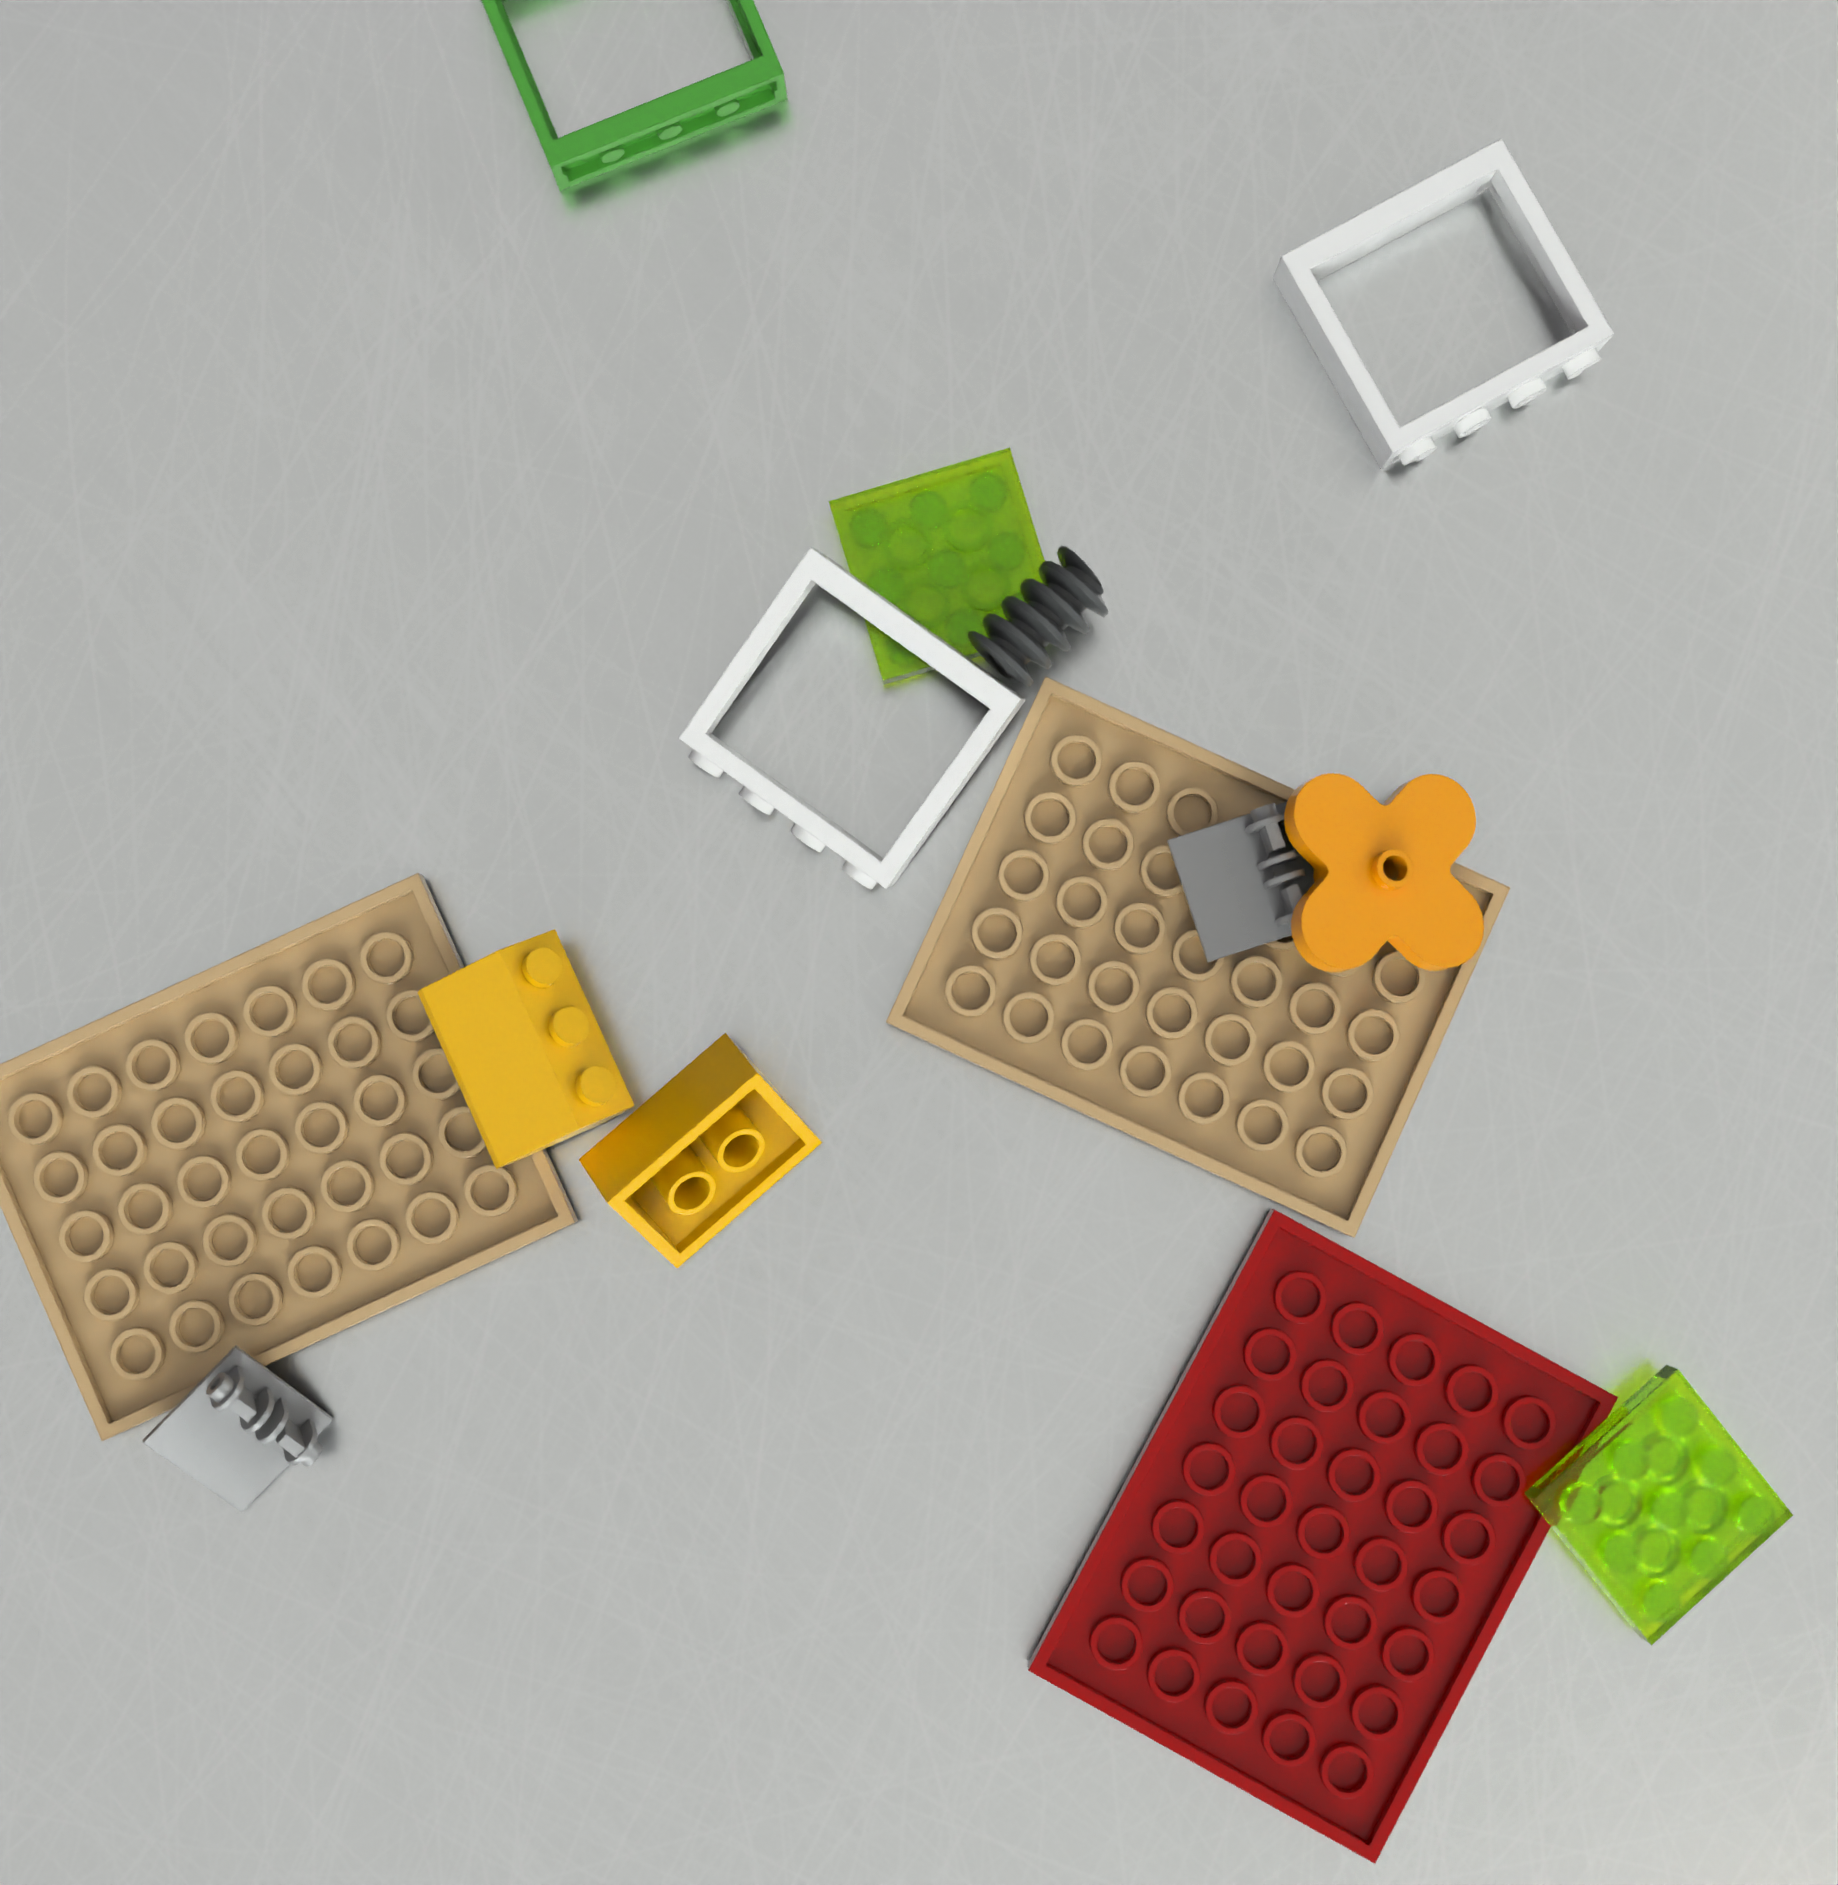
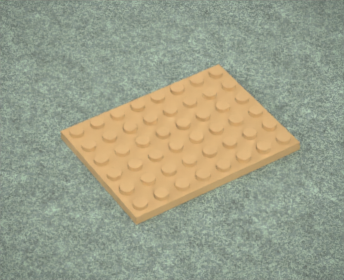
M1045 676L886 1023L1323 1225L1355 1238L1510 887L1454 862L1451 865V874L1471 893L1480 906L1484 919V935L1479 949L1471 959L1461 965L1441 971L1424 970L1413 965L1390 942L1386 941L1367 963L1343 972H1326L1312 966L1301 956L1294 944L1292 935L1207 962L1167 840L1250 814L1251 810L1275 803V805L1287 802L1295 789Z
M419 873L414 874L0 1064V1207L101 1441L112 1438L172 1410L235 1345L265 1367L578 1222L546 1148L496 1169L417 992L464 968V965L423 875Z

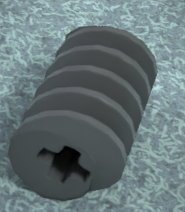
M1060 546L1057 551L1060 565L1052 561H1044L1040 565L1038 571L1042 583L1027 578L1021 583L1020 591L1024 601L1014 596H1007L1002 601L1001 607L1006 619L990 613L984 617L982 623L988 638L976 631H969L967 633L970 643L991 667L1006 679L1011 680L1013 678L1028 687L1034 683L1026 666L1030 661L1047 670L1052 667V662L1045 649L1049 643L1065 652L1071 649V645L1064 632L1066 627L1070 626L1086 635L1090 631L1083 615L1086 609L1093 611L1103 618L1108 614V609L1101 597L1104 590L1100 581L1088 565L1074 551L1065 546Z

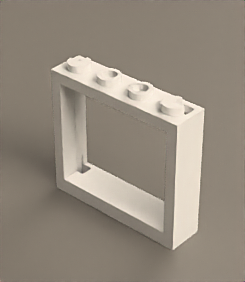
M1502 138L1282 255L1272 277L1381 469L1398 460H1401L1405 466L1415 460L1418 462L1437 449L1434 441L1452 431H1455L1458 438L1471 434L1492 419L1489 411L1508 401L1513 409L1532 401L1547 390L1544 384L1545 381L1564 372L1567 379L1580 375L1584 369L1601 361L1602 358L1598 352L1614 335L1613 330ZM1489 190L1572 335L1400 427L1317 281Z
M810 547L679 739L693 748L688 757L700 768L717 778L724 771L744 785L739 794L752 806L768 815H771L773 810L777 809L795 822L790 831L803 843L818 852H822L825 846H828L843 857L846 862L843 864L842 869L854 880L869 889H873L877 883L886 889L894 885L1026 699L821 551ZM815 583L990 708L884 859L711 734Z

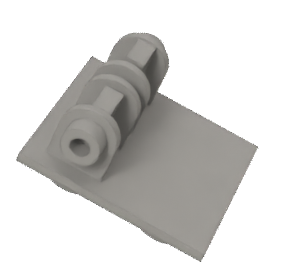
M1287 802L1275 805V803L1251 810L1250 814L1167 840L1207 962L1292 935L1291 919L1295 906L1315 882L1312 866L1296 851L1286 834L1284 811Z
M235 1345L143 1439V1443L240 1512H243L289 1464L297 1465L302 1463L307 1467L318 1459L323 1449L322 1444L317 1442L318 1434L333 1419L329 1414Z

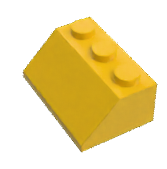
M555 929L497 950L417 992L496 1169L607 1123L635 1106Z
M724 1033L585 1153L579 1161L606 1202L669 1262L678 1268L822 1142L759 1068Z

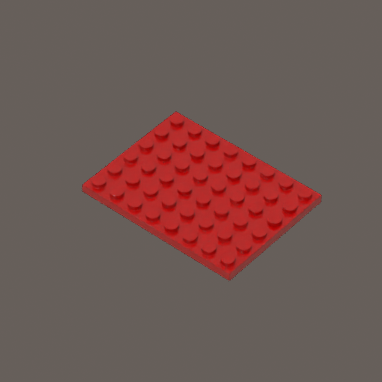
M1270 1209L1027 1664L1028 1671L1375 1864L1618 1397L1277 1210Z

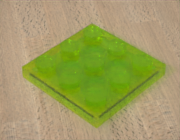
M1010 447L829 501L830 511L849 572L969 659L981 655L970 643L967 633L969 631H976L988 638L982 623L984 617L990 613L1006 619L1001 607L1002 601L1007 596H1014L1024 601L1020 585L1026 578L1042 583L1038 569L1045 560ZM863 618L883 685L935 670Z
M1667 1364L1524 1493L1638 1636L1651 1645L1793 1516L1679 1369Z

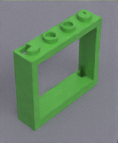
M481 0L560 191L787 100L784 72L754 1L726 0L750 56V61L558 138L502 2L507 0Z

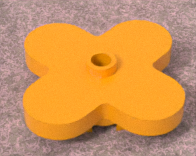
M1337 773L1319 775L1294 790L1287 801L1284 811L1285 831L1292 846L1314 868L1313 879L1315 883L1295 906L1291 919V933L1298 952L1309 964L1326 972L1347 971L1367 963L1386 941L1390 942L1410 963L1429 971L1449 969L1467 962L1474 956L1481 945L1484 935L1482 911L1471 893L1450 872L1451 865L1471 842L1476 827L1474 805L1468 793L1460 784L1449 777L1439 774L1421 775L1399 786L1382 805L1357 781Z

